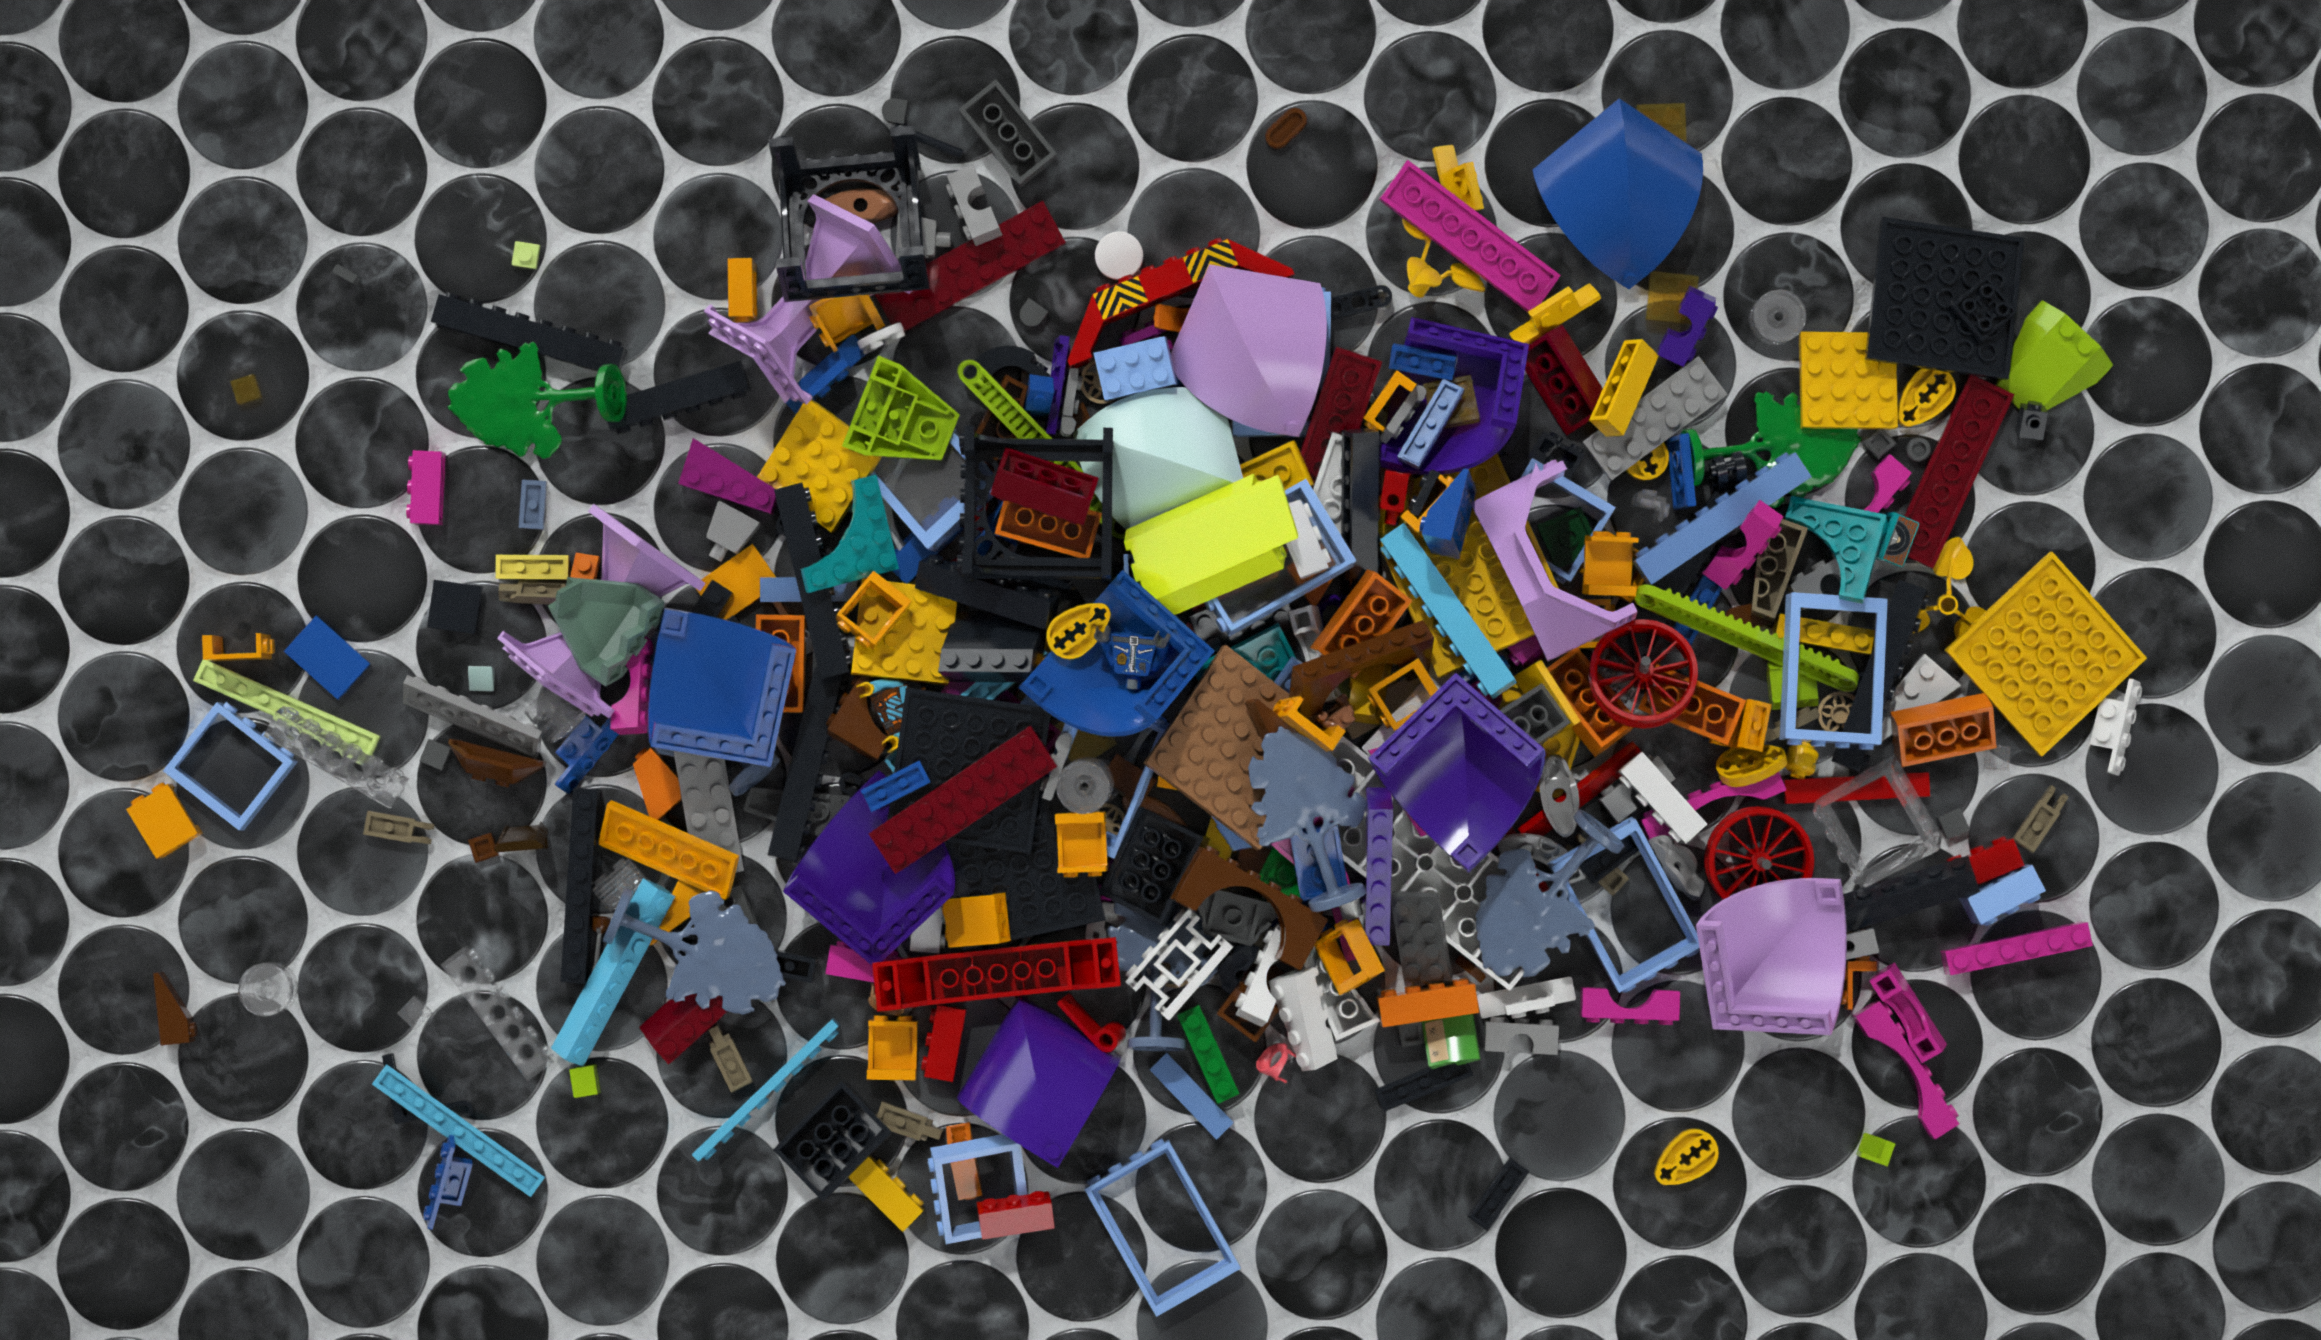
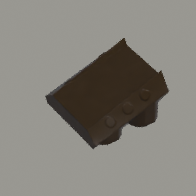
M541 821L539 825L509 827L506 825L499 836L494 850L497 853L549 848V830Z

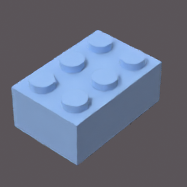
M1165 336L1094 353L1105 401L1178 385L1167 337Z
M2024 864L2025 866L2000 875L1979 886L1980 892L1959 898L1971 923L1988 926L1998 921V915L2012 914L2020 909L2018 905L2026 902L2030 904L2041 898L2040 894L2046 890L2033 865Z

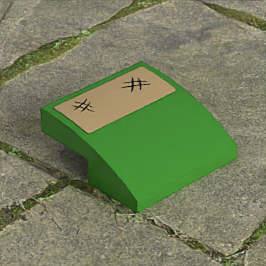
M1473 1014L1422 1021L1428 1065L1431 1069L1454 1063L1459 1066L1481 1060Z

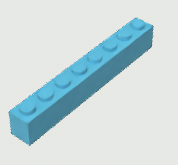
M1405 523L1381 538L1380 540L1384 545L1380 548L1388 560L1393 558L1397 566L1394 569L1400 578L1406 577L1411 583L1408 589L1415 599L1420 596L1425 604L1421 607L1429 618L1434 616L1438 621L1435 627L1443 638L1445 636L1450 638L1452 644L1449 645L1457 657L1462 655L1466 661L1463 666L1471 677L1473 675L1477 676L1480 681L1477 686L1483 695L1487 696L1489 694L1492 699H1495L1515 685L1517 682Z
M643 878L625 913L628 916L659 928L676 896L661 885ZM619 926L612 944H607L551 1047L564 1060L584 1066L653 938L630 928Z

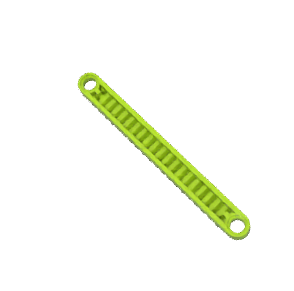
M971 359L960 363L957 369L960 380L1017 438L1052 439L979 363ZM967 365H973L977 370L975 377L971 379L965 378L963 375V370ZM1049 461L1083 472L1074 461ZM1094 493L1089 510L1102 513V503ZM1112 516V535L1116 538L1124 539L1126 530L1123 533H1117L1114 530L1116 519Z
M1648 584L1640 585L1637 588L1634 600L1640 607L1783 666L1784 637L1779 639L1777 633L1770 635L1768 629L1762 632L1760 626L1757 625L1753 628L1751 622L1743 624L1741 618L1736 621L1732 614L1726 617L1724 611L1717 613L1715 607L1708 609L1706 603L1700 606L1698 600L1695 599L1691 602L1689 596L1681 598L1679 592L1674 595L1670 588L1664 591ZM1803 644L1799 646L1798 673L1840 691L1852 692L1856 690L1859 681V674L1856 671L1841 665L1839 659L1831 661L1829 655L1824 658L1820 651L1815 654L1813 648L1805 650Z

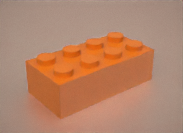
M1003 501L994 534L1078 558H1090L1102 513L1088 510L1084 525L1072 524L1066 519L1048 516L1032 508H1023L1011 501Z
M1367 569L1310 648L1320 656L1388 633L1413 600L1378 573ZM1361 670L1354 673L1350 677L1355 679L1361 672Z
M756 614V629L777 636L796 648L783 713H803L806 689L805 615Z
M1577 647L1547 667V669L1580 719V722L1571 728L1596 757L1632 731L1633 727H1628L1614 721L1596 704L1589 687L1590 661ZM1597 671L1598 681L1603 680L1604 678ZM1609 685L1601 687L1609 701L1617 695ZM1621 699L1614 704L1621 710L1631 713Z
M1675 671L1659 674L1689 683L1688 676ZM1697 681L1689 705L1677 718L1669 723L1731 748L1741 726L1747 700ZM1657 682L1676 702L1686 692V689ZM1651 686L1649 687L1657 714L1672 707ZM1645 691L1638 709L1652 715Z
M1985 693L1890 712L1894 754L1901 767L1997 748L1993 705Z
M1467 978L1452 980L1453 984L1446 986L1443 982L1429 983V988L1421 989L1419 985L1404 987L1405 992L1397 993L1395 989L1380 991L1381 995L1376 996L1380 1025L1382 1027L1479 1013L1475 984L1469 982Z

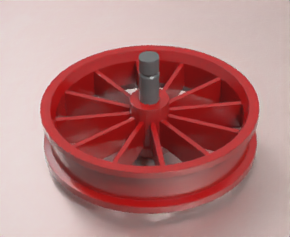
M1632 620L1606 633L1597 643L1589 667V687L1596 704L1614 721L1633 728H1655L1677 718L1689 705L1698 678L1697 660L1692 647L1677 630L1658 621ZM1634 633L1653 634L1647 656L1641 659ZM1629 635L1637 663L1614 641ZM1655 635L1671 642L1672 644L1651 663L1649 656ZM1610 646L1629 666L1604 660L1600 657L1605 649ZM1674 648H1677L1685 659L1682 662L1654 668ZM1597 665L1628 674L1598 681ZM1688 667L1689 683L1659 674ZM1631 681L1610 701L1601 689L1603 686ZM1657 682L1686 689V692L1676 702ZM1634 686L1637 688L1631 713H1628L1614 704ZM1650 686L1672 706L1670 709L1657 714ZM1640 689H1645L1652 715L1633 714Z
M1752 806L1734 811L1717 824L1710 834L1705 847L1704 867L1706 876L1711 887L1722 900L1728 898L1752 871L1753 875L1749 888L1756 886L1759 871L1763 884L1768 883L1765 875L1766 870L1777 881H1780L1781 879L1770 869L1772 865L1801 872L1799 878H1812L1814 852L1807 833L1793 818L1773 808ZM1766 815L1767 820L1760 847H1758L1750 817ZM1773 817L1785 822L1788 827L1765 850ZM1744 818L1753 846L1751 849L1729 829L1736 822ZM1792 830L1795 832L1801 846L1769 855ZM1726 831L1747 850L1746 855L1717 849ZM1802 850L1803 852L1802 869L1771 861V859ZM1720 852L1744 858L1745 862L1716 871L1715 854ZM1748 867L1725 891L1717 875Z

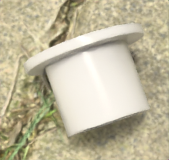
M1360 898L1339 906L1343 920H1351L1363 915Z

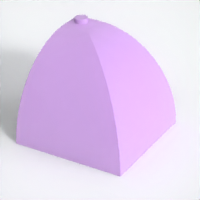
M1209 264L1170 353L1176 376L1199 400L1229 419L1258 430L1299 437L1316 398L1324 364L1327 321L1321 284Z
M1799 878L1754 886L1722 900L1700 918L1696 924L1713 1029L1816 1035L1832 1034L1843 994L1847 952L1846 914L1841 879Z

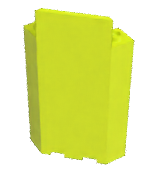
M1252 474L1126 529L1124 544L1126 551H1130L1133 555L1135 563L1131 564L1135 581L1139 582L1147 592L1172 614L1176 615L1284 569L1287 555L1283 544L1297 539L1298 532L1279 475L1264 481H1258L1256 476Z

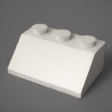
M1300 499L1289 503L1297 528L1298 538L1286 543L1300 578L1305 579L1329 569L1327 563L1332 561L1327 549H1321L1318 540H1321L1322 536L1317 525L1314 527L1311 525L1309 518L1313 515L1308 503L1303 504Z

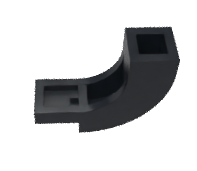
M1018 346L995 347L985 351L975 359L992 377L1008 368L1020 369L1029 375L1050 377L1046 366L1038 361L1035 364L1031 363L1035 353ZM969 365L963 374L965 378L971 379L975 377L977 373L975 366Z

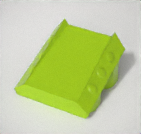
M1767 662L1766 678L1769 702L1772 704V710H1781L1783 666ZM1798 673L1796 708L1818 706L1817 681Z

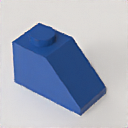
M1030 374L1023 409L1033 419L1045 421L1050 413L1054 394L1053 377Z

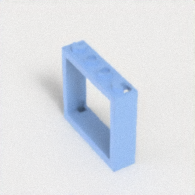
M1532 458L1520 478L1532 473L1535 463L1539 470L1542 471L1543 464ZM1564 476L1550 482L1602 513L1601 519L1593 530L1602 531L1616 507ZM1584 547L1568 573L1547 561L1555 581L1563 585L1565 581L1570 584L1584 561Z
M216 702L163 772L236 829L245 830L298 761L293 758L294 754L285 746L282 748L278 747L274 743L276 739L265 731L260 733L255 729L257 724L246 716L242 719L237 715L236 712L238 710L234 706H231L228 702H225V704ZM219 714L282 762L281 766L242 815L238 814L178 767Z
M1004 1134L930 1148L931 1158L928 1159V1167L930 1172H934V1179H930L932 1193H937V1200H934L933 1203L935 1214H940V1221L936 1222L938 1234L939 1236L943 1235L946 1244L982 1237L979 1221L951 1227L942 1164L1009 1152L1015 1195L1027 1194L1021 1145Z

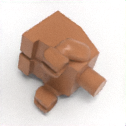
M1340 694L1335 700L1337 703L1333 704L1327 712L1321 711L1316 715V720L1325 729L1330 726L1339 725L1345 730L1356 720L1353 716L1354 710L1347 700V695Z

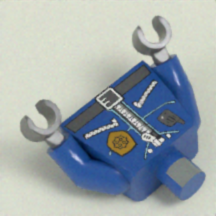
M1097 626L1094 638L1100 642L1102 650L1110 666L1114 668L1115 673L1127 674L1126 688L1141 689V676L1153 675L1154 672L1159 671L1168 658V642L1171 638L1169 633H1167L1165 638L1159 635L1160 631H1157L1155 635L1117 631L1110 636V626L1105 627V633L1101 632Z

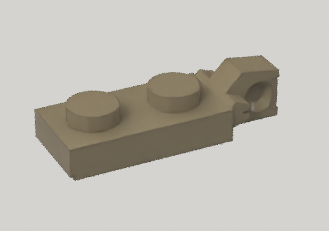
M519 579L518 583L500 584L498 590L499 601L551 604L556 601L557 591L566 587V581Z
M719 1025L710 1028L709 1032L713 1038V1041L709 1043L710 1051L731 1093L753 1083L754 1081L733 1038L731 1039L729 1033L723 1035Z
M881 1102L877 1115L892 1132L918 1141H926L928 1136L938 1140L941 1138L943 1129L932 1126L933 1120L892 1104Z

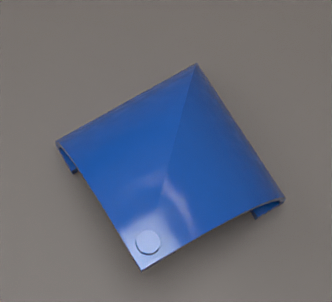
M1619 98L1533 169V174L1548 210L1573 245L1600 271L1627 289H1631L1666 258L1687 228L1701 191L1703 159L1702 153Z
M1122 570L1094 603L1106 604L1111 611L1107 624L1111 628L1110 636L1117 631L1155 635L1157 631H1160L1159 635L1162 638H1165L1167 633L1171 635L1168 642V658L1159 671L1154 672L1151 676H1141V689L1126 688L1127 674L1115 673L1114 668L1110 666L1102 650L1100 642L1097 641L1089 651L1075 659L1061 658L1051 651L1019 687L1036 704L1058 720L1081 731L1101 736H1126L1143 731L1151 726L1215 652V650ZM1098 607L1095 608V615L1089 622L1098 618L1101 621L1104 620V614L1107 611L1104 608L1101 610ZM1076 622L1074 624L1076 628L1073 631H1068L1055 648L1060 647L1064 649L1066 647L1064 643L1067 640L1071 642L1076 640L1075 634H1085L1084 628L1086 624Z
M664 607L655 648L649 691L648 737L650 746L771 767L796 648L777 636L750 626L708 615Z

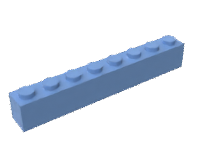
M1785 452L1775 459L1777 464L1771 468H1768L1767 465L1755 472L1756 478L1750 482L1745 479L1735 486L1737 491L1731 495H1728L1726 492L1715 499L1717 504L1710 509L1705 506L1695 513L1697 518L1691 522H1688L1686 519L1675 526L1677 531L1670 536L1665 533L1655 540L1657 545L1651 549H1648L1646 546L1635 553L1637 558L1632 563L1646 584L1652 585L1741 525L1747 514L1759 500L1769 506L1811 478L1812 476L1796 452L1790 455Z

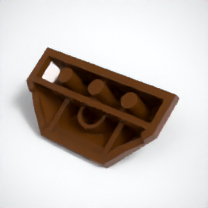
M449 738L448 742L465 772L472 774L471 779L486 782V778L495 779V784L509 788L510 783L518 784L546 767L547 764L546 761Z

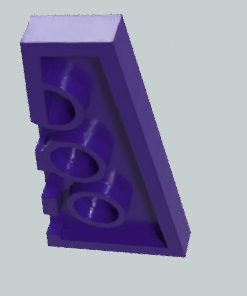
M1060 335L1054 341L1050 377H1053L1054 394L1050 413L1044 424V431L1049 436H1054L1056 431H1060L1061 417H1058L1059 407H1063L1064 403L1062 387L1063 383H1066L1067 378L1065 366L1070 354V336Z

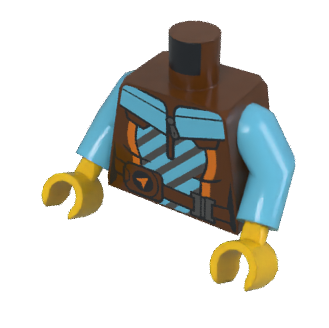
M886 678L870 683H860L856 688L863 686L865 694L859 697H870L888 735L882 741V745L885 742H890L892 748L887 752L891 753L898 747L906 687H910L908 684L904 685L900 680Z

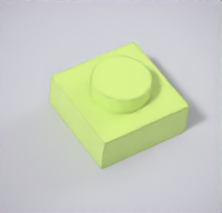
M515 241L512 266L537 270L540 245Z

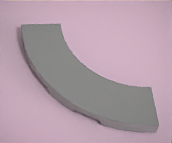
M1528 833L1505 835L1497 844L1500 855L1504 851L1526 849L1530 851L1532 859L1546 865L1569 852L1562 845L1549 838ZM1578 868L1568 882L1572 884L1586 877Z

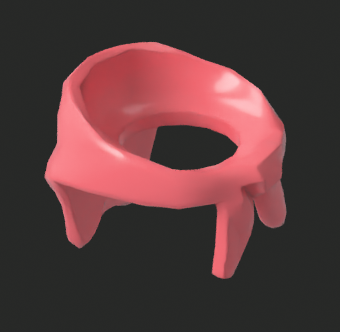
M1276 1043L1263 1051L1256 1061V1068L1260 1073L1272 1077L1275 1081L1280 1080L1287 1083V1080L1280 1077V1073L1286 1064L1288 1054L1296 1057V1054L1291 1049H1288L1285 1043ZM1281 1051L1282 1056L1280 1060L1271 1067L1272 1057Z

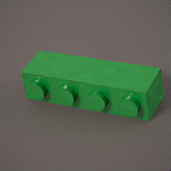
M1197 1004L1178 1013L1179 1021L1217 1104L1238 1095L1237 1086L1200 1005Z

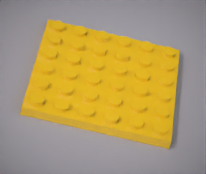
M2049 552L1944 650L1978 689L1987 695L1995 708L2041 757L2147 659L2053 552Z

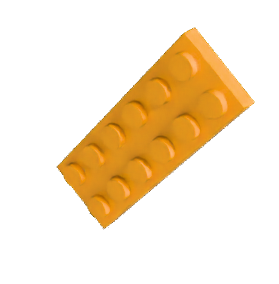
M613 800L607 803L598 845L705 892L710 890L716 891L724 900L730 897L739 855Z

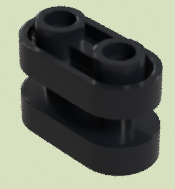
M1742 451L1731 453V461L1725 462L1721 455L1713 457L1712 463L1708 464L1711 474L1709 483L1712 491L1716 490L1720 494L1728 492V484L1734 483V486L1747 479V468Z

